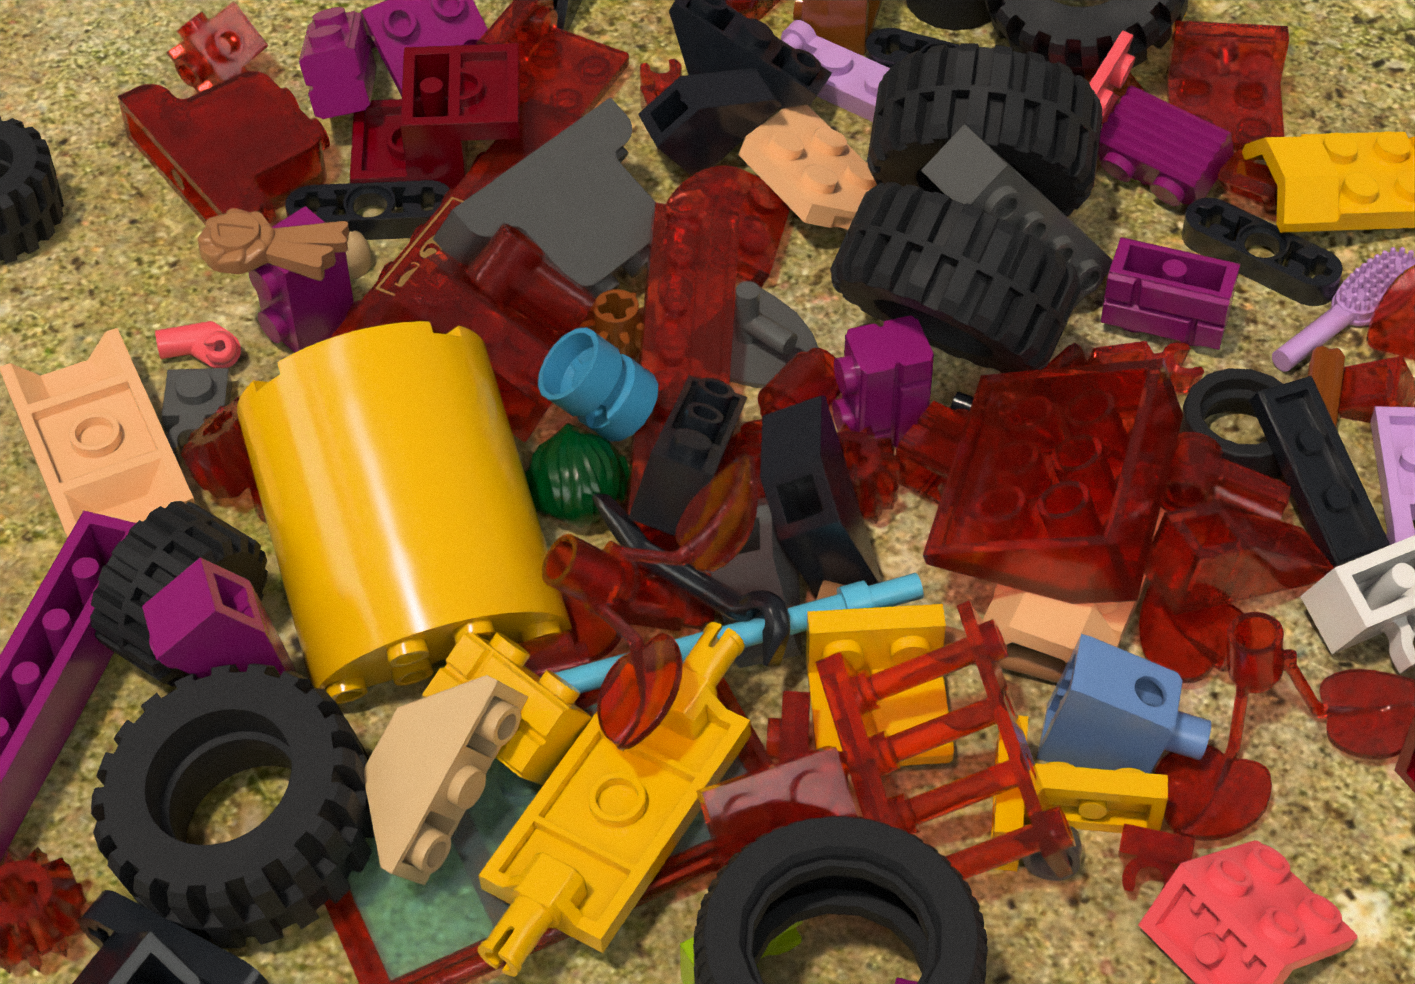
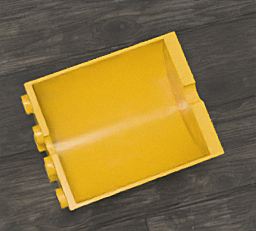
M430 321L385 324L352 331L318 342L277 362L280 375L269 382L253 380L243 391L237 404L238 419L308 677L314 688L324 689L337 704L347 703L368 693L367 687L391 680L394 681L395 685H409L427 679L433 674L431 664L446 659L462 635L469 631L490 641L496 632H499L517 644L523 643L525 648H538L556 642L563 636L562 631L572 629L487 349L482 338L474 331L458 325L447 334L433 333Z

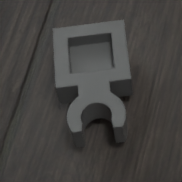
M229 368L167 370L162 420L165 431L168 432L166 437L178 464L181 463L182 451L191 445L201 446L205 463H213L216 459L217 447L213 430H227L232 391Z

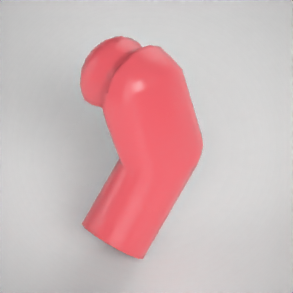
M213 321L155 330L160 359L192 355L212 368H229L238 361L241 355V346L238 339Z

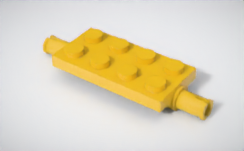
M710 622L704 628L702 636L681 665L674 664L669 670L658 674L649 672L633 663L628 667L478 875L482 890L511 904L486 940L482 941L478 946L477 951L479 955L490 966L497 970L504 960L506 965L502 969L503 973L512 977L517 976L521 971L523 963L548 928H556L604 953L751 736L750 720L726 709L717 698L716 686L745 648L742 638L735 631L727 628L721 638L718 639L717 635L722 629V624Z

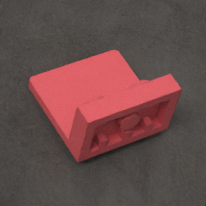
M1257 840L1180 863L1138 924L1195 984H1283L1293 970L1345 951L1357 939V934L1342 921L1340 911L1332 902L1321 895L1314 894L1290 871V865L1281 853Z

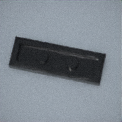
M1312 376L1258 391L1249 402L1327 572H1330L1335 567L1389 546L1388 538Z

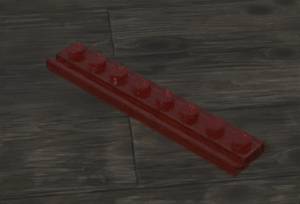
M655 202L651 218L639 364L655 375L658 382V398L652 413L644 425L632 435L625 510L628 515L634 503L650 454L688 376L690 375L698 379L714 378L730 385L740 216L731 215L730 220L714 218V212ZM725 456L690 542L634 521L649 541L711 576L710 517L722 508ZM622 548L615 623L678 632L681 631L682 627L700 629V632H703L707 624L714 622L715 610L639 566L632 561Z

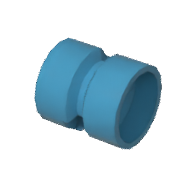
M587 327L576 328L558 340L545 357L539 371L538 387L541 395L573 417L577 416L578 421L609 442L622 441L640 429L652 413L658 398V382L655 375L625 354H620L618 348Z

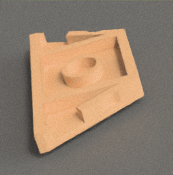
M807 104L783 108L745 137L739 152V156L804 223L828 228L840 227L848 230L864 194L877 186L868 168V163L847 144L846 138L841 133L833 130Z

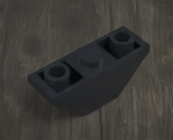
M675 0L669 10L688 75L755 67L763 75L782 106L778 109L812 104L832 72L821 66L819 60L814 55L805 50L793 48L776 37L765 23L757 19L745 17L728 6L725 0Z
M821 395L763 415L760 466L762 486L778 539L816 598L824 580L842 585L864 580L868 586L882 582L826 396Z

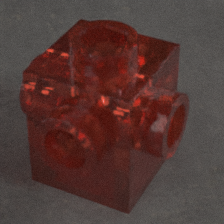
M233 1L210 18L203 11L192 17L176 30L182 40L166 53L175 63V69L180 78L187 85L194 87L202 97L220 86L224 93H227L244 81L251 74L245 65L269 45Z

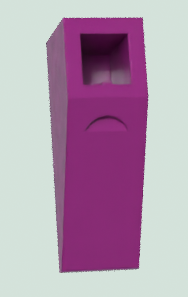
M201 557L142 606L150 635V648L156 660L171 669H179L189 674H196L198 678L211 676V668L232 664H236L240 672H247L249 664L275 666L280 676L283 671L296 672L294 664L250 580Z

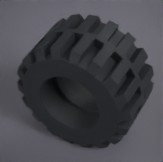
M0 116V261L4 260L6 264L18 260L17 256L24 252L31 254L39 249V241L49 240L54 235V225L60 224L63 217L61 207L64 206L46 140L41 139L40 133L33 127L24 128L22 121L13 118L2 121Z
M174 501L166 508L160 506L151 511L144 521L139 520L129 530L128 535L122 541H119L112 551V556L108 563L103 566L98 577V587L93 592L91 606L94 607L90 620L91 627L96 630L94 636L101 644L164 685L167 683L172 687H176L175 681L190 674L179 669H171L156 660L149 645L150 635L142 606L200 557L250 580L262 602L264 596L262 592L267 583L268 571L265 570L267 564L266 554L260 550L261 545L256 540L192 502L185 504L182 501Z

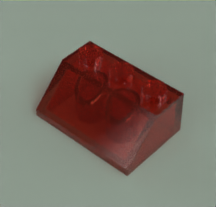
M440 250L426 257L395 294L379 326L401 322L430 321L433 333L447 334L459 325L478 334L485 343L512 434L526 443L554 405L541 395L538 387V378L545 357L553 345L563 336L448 253Z

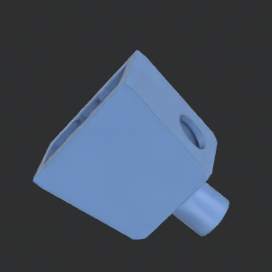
M1081 634L1047 703L1036 759L1046 762H1066L1075 767L1105 770L1135 768L1151 774L1164 750L1200 760L1209 741L1211 721L1178 711L1183 680L1177 672L1091 636Z

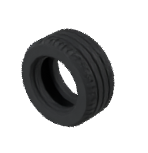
M848 816L810 818L790 823L788 826L775 828L772 832L756 838V842L745 845L741 848V852L735 853L729 859L728 865L723 866L718 871L717 878L711 881L708 893L704 895L701 901V909L698 910L697 926H695L694 931L695 984H764L757 964L769 943L794 923L824 914L861 916L890 929L915 956L922 973L917 984H985L988 939L984 929L983 914L979 911L980 905L976 898L972 896V890L968 882L963 880V875L951 866V862L944 855L938 854L937 849L923 843V840L916 835L872 819H859Z

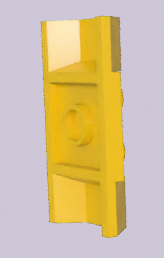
M1391 131L1301 134L1300 137H1265L1244 145L1242 150L1244 159L1265 160L1278 186L1276 225L1280 233L1415 228V136L1408 138L1406 132Z

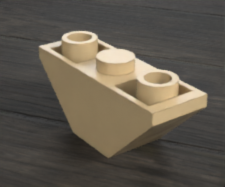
M485 675L397 707L364 767L365 788L380 867L398 877L425 885L431 873L441 867L449 854L451 837L465 811L472 807L483 793L486 784V773L498 751L516 733L521 720L520 711L528 696Z

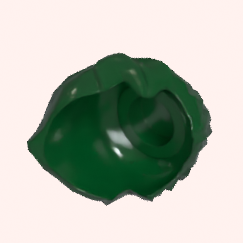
M566 423L557 433L537 447L532 454L527 471L524 472L536 512L543 515H551L578 528L591 526L602 518L592 499L594 494H608L620 505L627 498L630 487V471L626 457L621 455L617 448L605 438L570 423Z

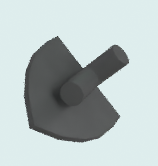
M751 281L738 284L736 287V298L677 350V355L698 368L733 383L754 388L784 390L824 386L822 355L812 331L797 312L776 296Z

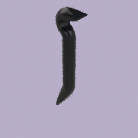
M594 494L592 496L608 528L633 562L732 620L750 621L761 611L765 617V627L762 631L763 665L766 667L781 665L790 637V614L786 603L780 596L766 590H754L745 595L738 593L649 541L633 520L628 519L629 515L610 495Z

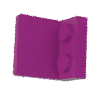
M386 0L360 12L362 13L368 34L367 44L371 45V49L377 48L401 97L404 47L495 44L473 0Z

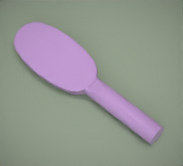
M1391 247L1390 252L1383 250L1381 255L1376 254L1373 259L1368 258L1367 263H1362L1359 268H1355V271L1350 273L1336 291L1331 301V308L1273 352L1272 360L1279 370L1287 372L1309 356L1315 348L1322 346L1346 326L1372 324L1384 319L1403 306L1415 293L1414 251L1410 250L1407 254L1404 247H1400L1399 252L1396 251L1395 247Z

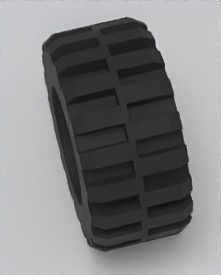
M984 0L994 29L1000 39L1007 38L1009 40L1012 51L1024 54L1030 51L1043 55L1046 61L1053 64L1060 62L1070 67L1074 76L1081 75L1084 79L1086 69H1098L1123 30L1134 35L1127 52L1136 57L1132 68L1148 60L1147 49L1151 45L1161 49L1172 37L1171 26L1173 23H1181L1188 9V0H1109L1105 3L1089 7L1068 6L1054 0Z
M961 43L960 47L948 48L946 45L934 46L927 53L923 54L920 51L908 54L902 61H897L883 75V79L879 82L867 157L868 168L877 185L895 182L904 187L908 184L921 187L924 191L931 193L938 192L944 194L921 170L965 124L1066 216H1069L1087 200L1094 187L1103 108L1095 91L1092 90L1086 79L1081 75L1074 76L1071 68L1060 62L1053 64L1046 61L1043 55L1030 51L1026 54L1012 51V47L995 45V48L979 47L978 43Z
M895 182L880 183L864 194L830 268L834 289L842 293L843 298L859 306L868 315L878 318L883 322L911 315L918 319L929 345L959 359L963 358L971 361L975 365L987 369L993 368L1009 375L1015 373L1021 377L1033 376L1048 366L1081 293L1080 277L1074 265L1065 262V257L1055 249L1048 248L1044 245L1043 241L1032 234H1026L1015 228V225L1001 218L997 219L973 205L952 200L950 196L938 192L931 193L924 191L921 187L908 184L904 187Z
M236 664L211 668V676L198 679L196 674H190L175 681L177 689L162 698L158 693L154 694L141 705L144 713L134 723L126 720L114 737V741L118 745L114 754L105 753L96 776L104 787H96L93 791L91 815L97 821L93 834L99 851L107 859V866L138 904L207 941H210V938H212L217 946L222 949L242 948L246 946L247 937L255 936L258 942L263 945L282 939L284 937L282 929L297 923L301 929L305 928L320 918L316 910L330 899L334 904H337L349 891L351 886L346 879L352 870L359 873L364 870L372 853L365 838H375L364 781V767L369 760V756L337 703L324 689L314 688L309 678L294 671H283L280 676L275 666L264 664H249L247 672H240ZM278 766L291 769L288 787L280 803L256 828L236 839L219 844L195 845L186 843L188 827L195 810L204 797L219 783L236 773L255 767Z

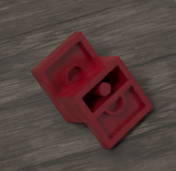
M518 43L404 47L402 99L371 100V104L366 110L355 112L353 115L350 183L433 180L444 183L452 192L467 191L468 141L520 139V57Z

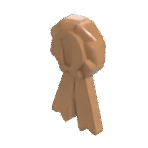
M231 208L226 214L207 219L206 227L198 237L199 253L212 270L221 273L244 274L269 263L322 281L325 277L324 270L336 264L334 252L348 251L346 237L349 235V225L346 221L272 228L263 214L258 211L247 212Z

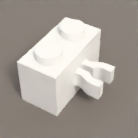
M1415 535L1335 567L1300 596L1331 654L1385 633L1389 640L1390 657L1399 674L1415 666V649L1413 646V641H1415Z

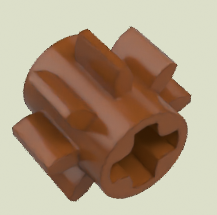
M620 289L608 290L601 293L593 304H583L584 322L580 324V328L587 327L618 348L620 354H625L634 359L639 354L640 349L650 350L652 348L651 331L654 330L653 308L646 306L639 308L635 292L630 293Z

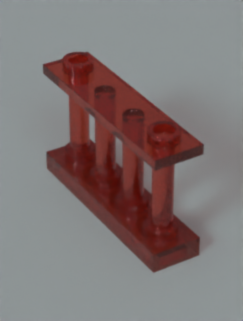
M970 601L959 604L957 609L967 637L869 675L867 670L857 672L841 652L815 662L864 819L880 821L914 835L921 832L920 824L1019 787L1031 824L945 857L951 862V866L963 875V880L1040 851L1059 879L1073 874L1065 850L1076 846L1075 839L1061 806L1057 805L1050 808L999 663V661L1009 658V652L995 619L983 622ZM972 664H977L988 696L987 698L890 736L886 730L878 732L872 711L881 708V700ZM993 725H998L1009 760L911 798L905 792L898 795L892 772L901 769V761Z

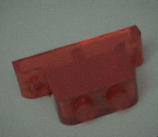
M258 71L243 72L186 99H179L167 88L156 84L141 85L118 96L128 139L205 226L207 219L226 214L231 208L247 212L258 211L271 224L276 221L275 210L285 206L287 197L294 190L303 186L320 185L326 182L327 172L323 151L330 148V140L325 128L317 118L309 119L299 108L296 98L287 87L280 88L265 73Z

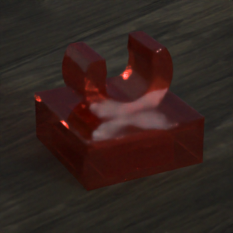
M1124 823L1118 853L1136 858L1132 859L1123 870V889L1133 892L1138 871L1145 867H1153L1163 877L1162 891L1175 872L1172 865L1179 866L1182 862L1192 860L1196 838Z

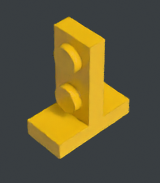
M1000 714L994 762L989 869L1017 872L1024 824L1035 825L1042 820L1050 818L1061 819L1064 821V825L1080 830L1159 837L1168 800V775L1145 773L1135 768L1105 770L1075 767L1066 762L1026 763L1028 716Z

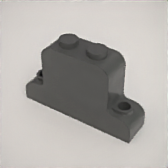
M610 97L452 209L433 240L453 261L462 265L470 266L483 261L488 262L497 255L503 257L549 308L560 313H570L577 310L587 301L593 304L601 293L617 289L620 286L617 278L624 272H627L634 278L647 268L658 256V253L651 246L664 231L666 218L660 206L621 164L629 154L624 146L631 137L632 124L624 111Z

